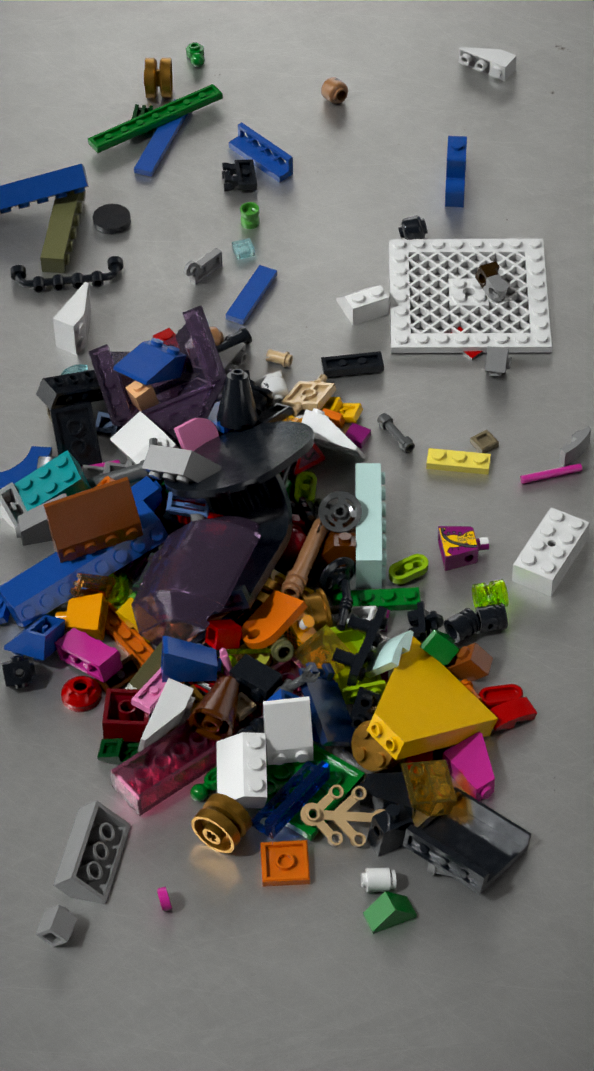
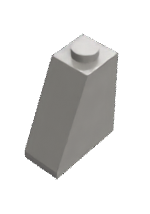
M61 494L43 504L67 497V494ZM43 504L18 516L19 525H15L17 538H21L23 546L52 541Z

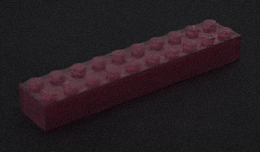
M292 656L290 660L279 662L271 668L281 673L284 681L285 679H296L300 676L298 670L305 667ZM301 687L293 691V694L304 697ZM252 700L257 705V710L240 722L235 719L232 736L239 729L245 727L247 722L257 717L263 718L262 703ZM189 720L110 770L112 787L139 816L217 766V741L199 735L196 732L197 728L194 724L191 727Z

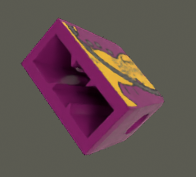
M438 526V544L445 571L476 564L478 562V551L489 550L488 537L476 538L474 529L471 526Z

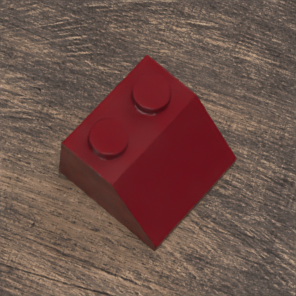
M107 688L102 719L103 739L123 738L125 742H140L151 714L131 704V699L139 690Z

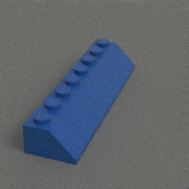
M78 164L1 185L0 213L11 212V208L19 206V209L30 207V203L35 201L38 204L49 201L48 198L53 196L56 199L67 197L66 193L74 191V194L85 192V188L89 187L84 165Z
M141 500L136 503V507L141 521L143 536L63 563L60 562L57 552L0 585V596L17 626L25 627L168 540L170 537L160 519Z

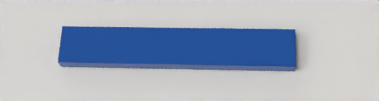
M188 114L157 128L135 165L134 173L153 176Z

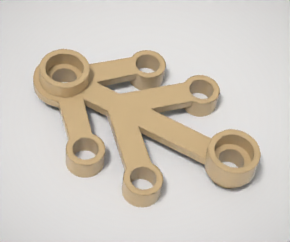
M333 785L329 789L328 794L317 804L308 803L303 806L300 812L303 823L311 827L316 826L325 835L331 846L340 845L343 841V836L338 831L333 832L324 820L334 821L350 839L352 846L356 848L365 844L366 837L363 833H357L348 822L371 823L374 815L385 811L384 809H378L373 813L347 812L357 801H361L366 797V789L362 786L355 787L351 795L334 811L324 809L333 800H338L343 796L344 790L340 785ZM334 788L339 790V796L333 795L332 790ZM360 790L363 794L362 797H357L355 791ZM310 810L316 812V818L309 816ZM332 835L338 836V843L332 841ZM355 836H359L362 839L361 844L355 842Z

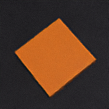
M307 840L260 842L263 887L310 884Z

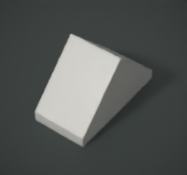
M13 482L0 489V516L15 529V525H19L18 516L27 512L17 489Z

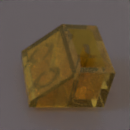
M434 760L402 763L401 768L411 806L427 816L450 814L457 802L447 761Z

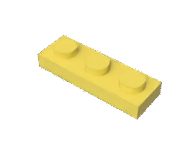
M429 448L426 469L488 475L491 454Z

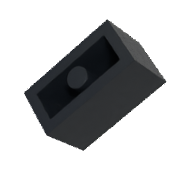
M247 654L229 671L230 676L234 677L240 685L239 692L245 693L255 702L262 704L283 683L281 673Z

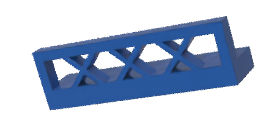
M244 123L238 124V136L229 142L231 150L246 160L253 159L254 166L279 183L293 175V157Z

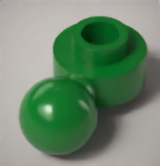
M197 42L189 44L186 47L187 57L190 58V62L194 67H201L205 61L203 45Z
M217 767L211 769L205 775L203 784H195L191 788L190 795L194 801L203 802L207 799L209 790H217Z

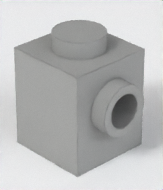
M488 346L485 371H489V375L501 376V373H506V369L511 368L512 357H508L509 349Z
M60 905L44 911L36 935L52 947L64 944L69 941L74 932L77 917L71 914L67 908Z

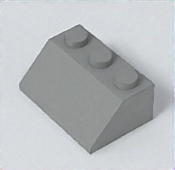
M151 444L142 469L148 471L149 476L161 480L162 477L171 482H174L176 479L184 484H188L189 481L199 483L219 472L222 466L192 450Z

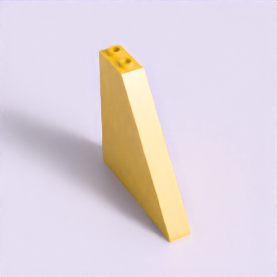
M414 636L410 651L402 654L399 666L393 668L366 731L395 760L456 745L479 731L483 734V737L490 736L498 718L441 662L420 647L421 643Z

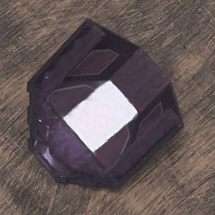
M202 305L183 312L185 325L175 337L163 341V344L177 347L180 349V352L186 354L181 377L150 384L155 391L159 404L141 411L172 441L178 440L174 430L177 426L193 418H208L227 377ZM106 344L88 353L112 424L122 428L140 412L132 404L125 388L136 380L113 370L114 365L130 352H111Z

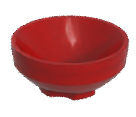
M76 676L69 679L63 685L61 698L67 709L74 712H87L97 707L100 703L102 691L99 683L92 677ZM78 683H84L87 685V687L81 691L76 690L74 688L75 685Z

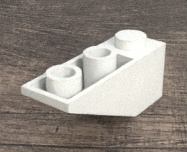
M460 47L458 63L506 81L516 70L517 55L502 49Z

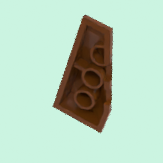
M350 517L349 521L342 524V526H349L355 518ZM356 527L342 533H335L329 530L312 567H327L332 561L340 557H350L356 564Z

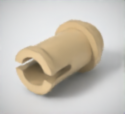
M269 349L266 354L269 357L266 358L267 362L281 364L284 368L290 367L293 361V355H290L289 352L283 353Z

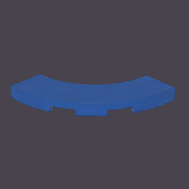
M31 446L28 455L22 462L9 470L0 472V489L11 482L14 484L37 469L38 457H51L52 447Z

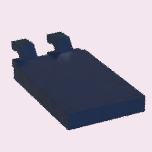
M315 662L306 663V668L308 665H313L310 669L311 673L317 674L320 672L315 682H306L300 687L304 697L309 696L311 717L321 745L351 747L355 728L351 726L352 720L338 682L333 679L335 672L332 665L324 663L321 665L322 669H318ZM300 668L298 670L299 674L302 675L306 668Z

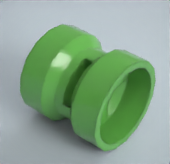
M253 202L244 203L240 207L241 225L246 229H254L260 224L259 206Z

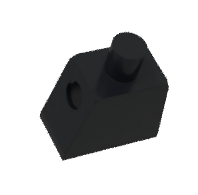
M390 804L385 811L372 817L367 840L379 857L402 847L406 829L411 824L414 825V822L402 804Z

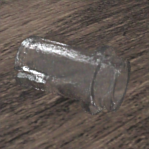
M335 746L331 754L355 768L359 767L353 755L346 750L347 747Z

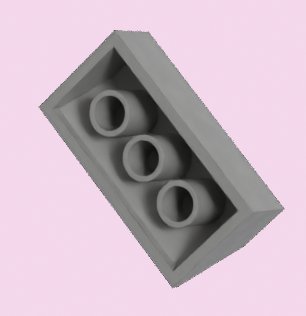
M97 800L80 807L53 886L71 898L106 903L131 824Z

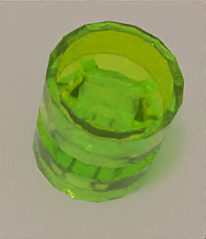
M503 579L490 581L489 585L485 582L472 584L471 591L475 609L476 607L503 603L505 607H508V592Z

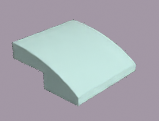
M409 630L378 645L373 651L374 656L370 665L366 664L365 666L367 669L365 676L372 678L398 667L401 655L410 651L414 632Z

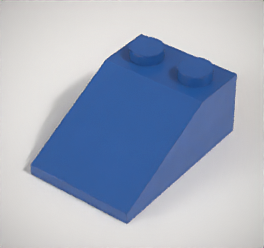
M152 338L139 344L114 365L113 370L144 385H150L180 378L186 354L180 352V349L177 347L167 346L163 344L162 340Z

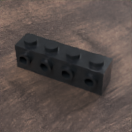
M95 370L43 378L36 393L49 409L105 400Z

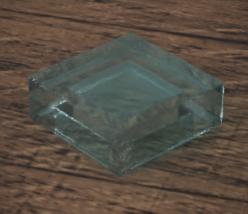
M250 238L232 242V249L237 259L256 256Z

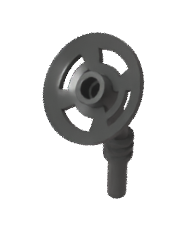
M336 491L328 494L323 500L320 498L315 500V505L319 507L318 513L321 523L332 532H348L355 528L361 519L362 508L360 502L351 493ZM338 498L337 504L333 505L329 503L333 499ZM345 500H350L354 504L356 510H353L351 505L347 503ZM344 505H345L346 507H348V509L350 510V512H347V511H346V508L344 507ZM325 516L328 517V519L330 520V522H331L332 524H334L335 527L331 526V525L326 521ZM350 517L355 518L349 526H342V524L349 521Z

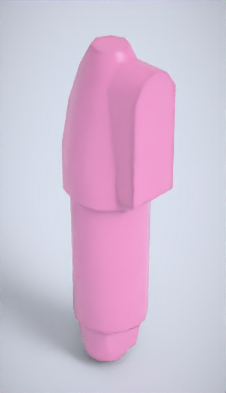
M221 648L219 653L224 675L230 676L229 671L232 669L229 654L225 648Z

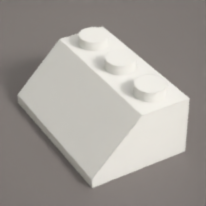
M242 732L217 741V793L233 798L244 808L264 809L267 800L266 734Z

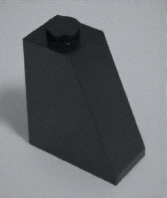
M412 771L368 774L365 781H361L359 784L367 792L366 797L360 801V805L374 810H386L390 804H402L413 820L428 786V772ZM357 790V795H360V797H362V792L360 790Z

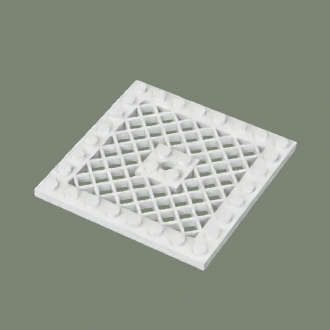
M389 239L391 353H463V351H483V353H487L488 346L509 349L508 353H551L552 342L543 239ZM438 259V260L441 261V262H440L439 264H437V263L434 262V261H436V260ZM475 259H477V260L480 261V262H479V263H475V262H473V261H474ZM495 259L499 261L497 264L500 267L498 270L500 277L511 281L508 283L507 290L511 296L507 297L505 295L500 304L488 297L474 275L478 271L479 266L491 263ZM506 265L509 269L505 270L503 267ZM427 266H429V267H431L432 269H430V270L428 271V270L425 269V268H426ZM449 266L451 269L446 270L445 267ZM419 272L422 276L418 277L416 274ZM458 272L461 276L457 277L454 274ZM516 272L520 275L516 277L513 274ZM440 273L441 276L437 277L435 274ZM429 279V280H431L432 282H431L430 284H428V283L425 282V281ZM517 285L520 289L516 290L514 287ZM418 286H420V287H422L423 289H421V290L419 291V290L416 289V288H417ZM440 286L442 289L437 290L436 287ZM431 293L432 296L428 297L426 294ZM420 299L423 303L419 304L416 301ZM440 299L443 302L438 304L436 301ZM519 299L522 302L518 304L515 300ZM430 306V307H432L433 309H432L431 311H429V310L426 309V308ZM510 306L513 309L509 311L506 309V307ZM519 312L523 316L519 318L516 314ZM421 313L424 316L420 318L417 315ZM439 313H441V314L444 315V316H442L441 318H439V317L436 316V315L439 314ZM458 313H461L463 316L459 318L456 315ZM480 313L483 316L479 318L476 314ZM500 313L503 316L499 318L496 314ZM431 320L434 323L430 325L427 321ZM448 320H451V321H453L454 323H452V324L450 325V324L447 323V321H448ZM468 320H471V321H473L474 323H472V324L470 325V324L467 323V321H468ZM491 320L493 323L490 325L486 321ZM511 320L513 323L509 324L506 321ZM500 326V327H502L504 330L499 331V330H497V328ZM520 326L521 328H523V330L519 331L516 328ZM422 327L424 330L420 332L417 329ZM442 327L444 330L440 332L437 328ZM462 327L464 330L460 332L457 328ZM482 327L484 330L480 332L477 328Z

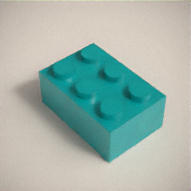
M68 450L15 483L27 511L61 494L66 493L67 496L91 489L80 464Z

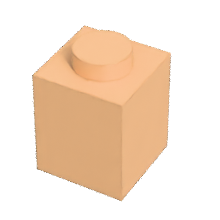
M134 381L125 387L132 404L143 414L159 404V400L151 385H144Z

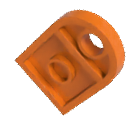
M274 590L244 623L241 638L246 646L251 649L268 647L284 634L308 606L303 600Z

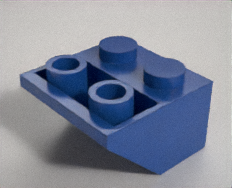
M44 615L5 644L4 650L11 651L16 655L29 656L34 660L44 661L57 650L55 642L64 636L65 620Z

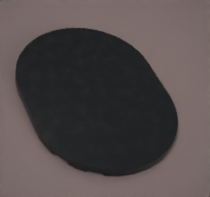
M278 421L256 424L250 428L247 426L241 430L225 433L194 450L197 454L222 466L219 472L199 483L189 481L188 484H184L176 479L174 482L164 479L165 487L174 496L190 499L216 497V494H221L228 490L229 494L246 490V485L261 484L273 478L305 455L314 445L313 440L315 436L313 429L307 424L300 422Z

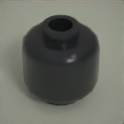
M418 215L403 219L401 222L402 226L398 227L400 237L407 240L424 239L425 234L428 233L425 219H421Z

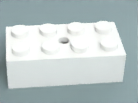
M551 507L514 562L512 581L551 597L587 542L590 522Z

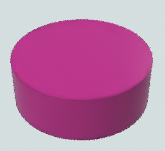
M166 886L158 888L157 893L162 910L164 912L172 910Z

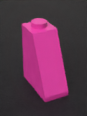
M480 731L443 752V768L468 795L480 801L489 798L493 794L495 777L483 734Z

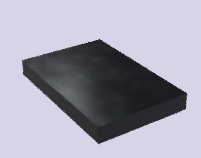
M91 402L50 409L58 456L68 450L76 460L81 461V467L83 465L102 463Z

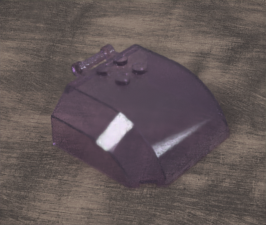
M220 516L192 521L168 535L161 550L156 553H150L147 558L148 563L138 582H135L131 588L136 593L131 606L139 634L155 646H158L163 636L185 641L204 631L210 624L207 619L214 611L220 613L228 601L261 536L260 532L257 531L259 524L242 517Z

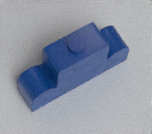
M448 136L445 207H464L467 136Z

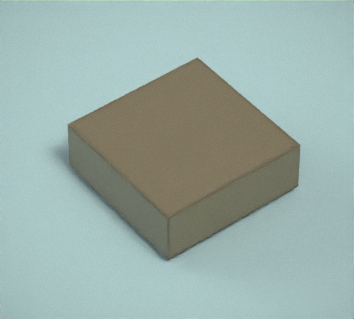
M487 429L470 438V443L479 453H487L499 447V441Z

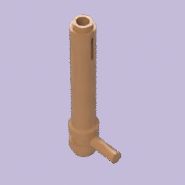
M319 518L313 522L292 570L288 572L282 584V593L295 598H300L303 594L310 570L329 531L323 526Z

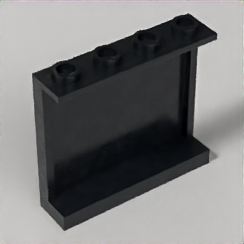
M453 787L451 798L419 827L411 824L406 829L403 846L476 893L481 894L527 851L531 833L459 788Z

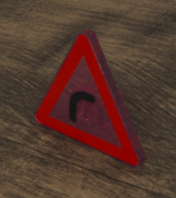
M315 441L312 448L294 462L292 475L296 476L325 460V455Z

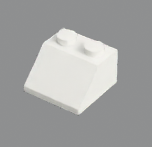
M381 285L336 298L337 303L352 326L389 315V297Z

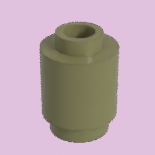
M282 635L275 643L267 647L274 659L279 662L290 660L294 654V647L285 635Z

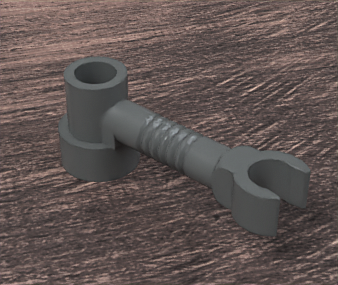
M308 665L303 674L296 679H285L273 694L280 688L293 693L295 689L306 682H315L320 672L317 674L311 673L310 669L313 665Z

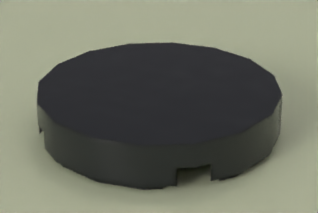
M120 204L103 205L97 208L92 216L95 228L105 234H116V231L119 230L122 232L129 227L131 222L129 210Z

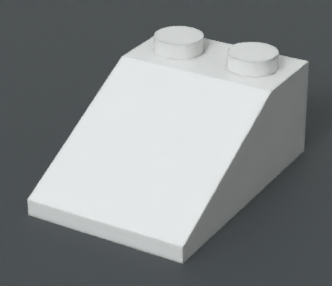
M87 282L83 283L53 318L56 347L75 355L81 349H84L88 342L91 304L89 284Z
M315 408L312 411L305 410L301 423L307 424L313 429L315 436L313 441L315 444L362 459L365 458V454L329 419V416L325 415L324 411Z
M141 411L110 438V441L134 465L139 464L141 460H145L149 450L150 438L158 439V446L178 448Z
M168 678L140 739L138 752H144L178 725L182 717L191 711L195 697L192 696L193 688Z
M309 696L263 701L268 765H282L284 763L313 760Z

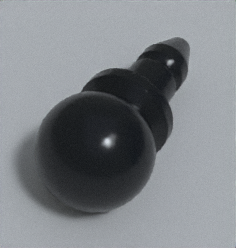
M260 717L254 718L252 721L247 722L245 727L239 729L236 734L242 732L264 733V719Z

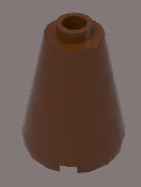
M220 677L192 711L189 717V724L191 727L193 724L197 728L196 732L199 735L215 741H220L222 737L228 738L232 736L240 685L234 677Z

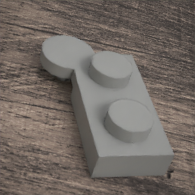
M215 248L199 261H189L185 265L183 272L190 276V282L197 285L223 266L222 251Z

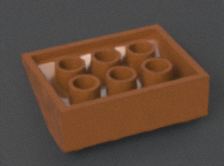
M128 477L43 504L53 545L61 563L143 536L141 521Z

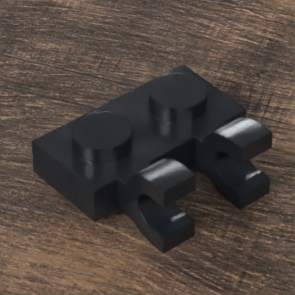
M253 159L235 160L234 164L222 163L224 170L222 171V179L225 181L224 191H231L235 187H238V190H257Z

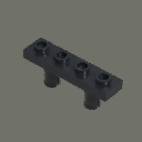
M379 605L375 617L371 621L354 614L351 615L347 627L364 633L366 637L358 653L353 654L336 648L332 661L350 667L347 686L357 685L358 680L363 681L367 671L364 667L366 663L370 665L374 656L372 649L373 647H378L382 637L379 633L381 630L385 631L389 622V618H386L388 608Z

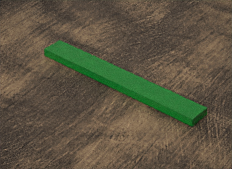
M211 84L88 138V144L97 153H100L223 99V93L214 84Z

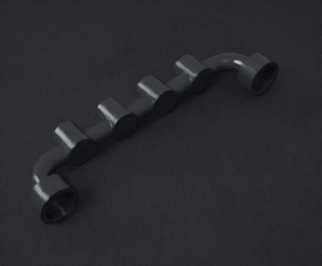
M119 256L110 257L107 260L108 269L110 270L108 273L94 271L88 275L74 273L72 276L66 277L57 274L52 278L36 276L33 280H25L26 268L24 266L15 265L10 271L11 278L20 286L26 288L33 287V290L37 293L43 292L45 286H53L54 290L61 291L65 288V284H72L73 288L79 289L84 282H92L94 287H101L104 284L103 281L115 278L119 271L123 269V259Z

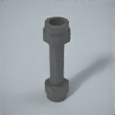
M383 413L378 417L377 422L383 430L387 429L399 442V447L402 451L409 453L414 449L415 444L409 436L405 437L397 429L390 415Z

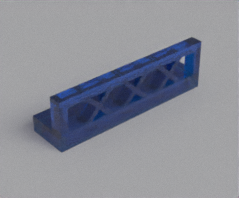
M322 760L316 766L307 761L252 819V827L273 839L330 778V764ZM308 770H310L311 772H310L309 775L304 779V778H303V775H304ZM292 787H296V788L292 791V793L289 795V790H290ZM278 802H282V803L276 808V810H275V807H274V806H275ZM263 818H267V819L264 821V822H265V825H263V824L260 823V821H261Z

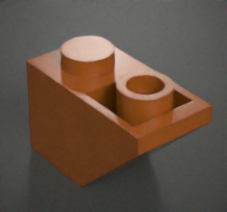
M475 642L459 649V652L449 664L444 666L457 679H467L473 682L489 675L493 657Z

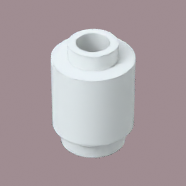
M389 867L366 868L365 873H361V886L366 887V892H388L390 889H396L395 870H390Z

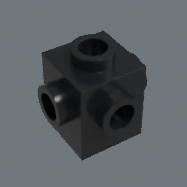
M23 655L10 657V661L1 663L6 687L15 685L16 689L29 686V682H33L32 676L36 675L34 662L29 663L28 657L23 658ZM18 669L23 670L21 674H16Z

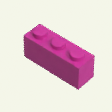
M72 628L55 642L60 660L103 683L123 668L120 659L121 654L115 647H110L101 640L92 638L86 632Z

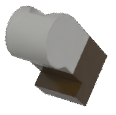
M495 261L479 266L475 278L488 297L493 301L499 302L505 297L508 283L500 277L498 273L500 267Z

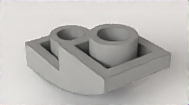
M589 426L572 434L571 443L560 448L559 463L563 467L574 462L587 449L591 435V428Z

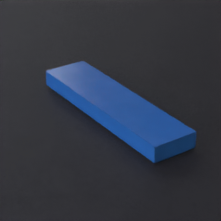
M259 265L225 314L226 320L244 325L276 278L277 270Z

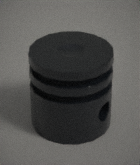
M503 603L476 607L475 614L481 624L480 633L496 631L497 629L501 630L502 627L507 629L508 619Z
M465 608L444 621V628L446 633L455 640V643H459L480 631L481 624L474 611L470 608Z

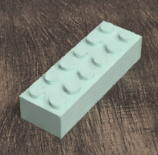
M356 463L355 497L360 502L362 508L361 519L356 526V588H382V580H386V567H382L387 565L386 550H382L386 549V534H382L386 533V519L382 518L386 517V504L381 501L386 500V488L381 486L385 485V472H381V463Z

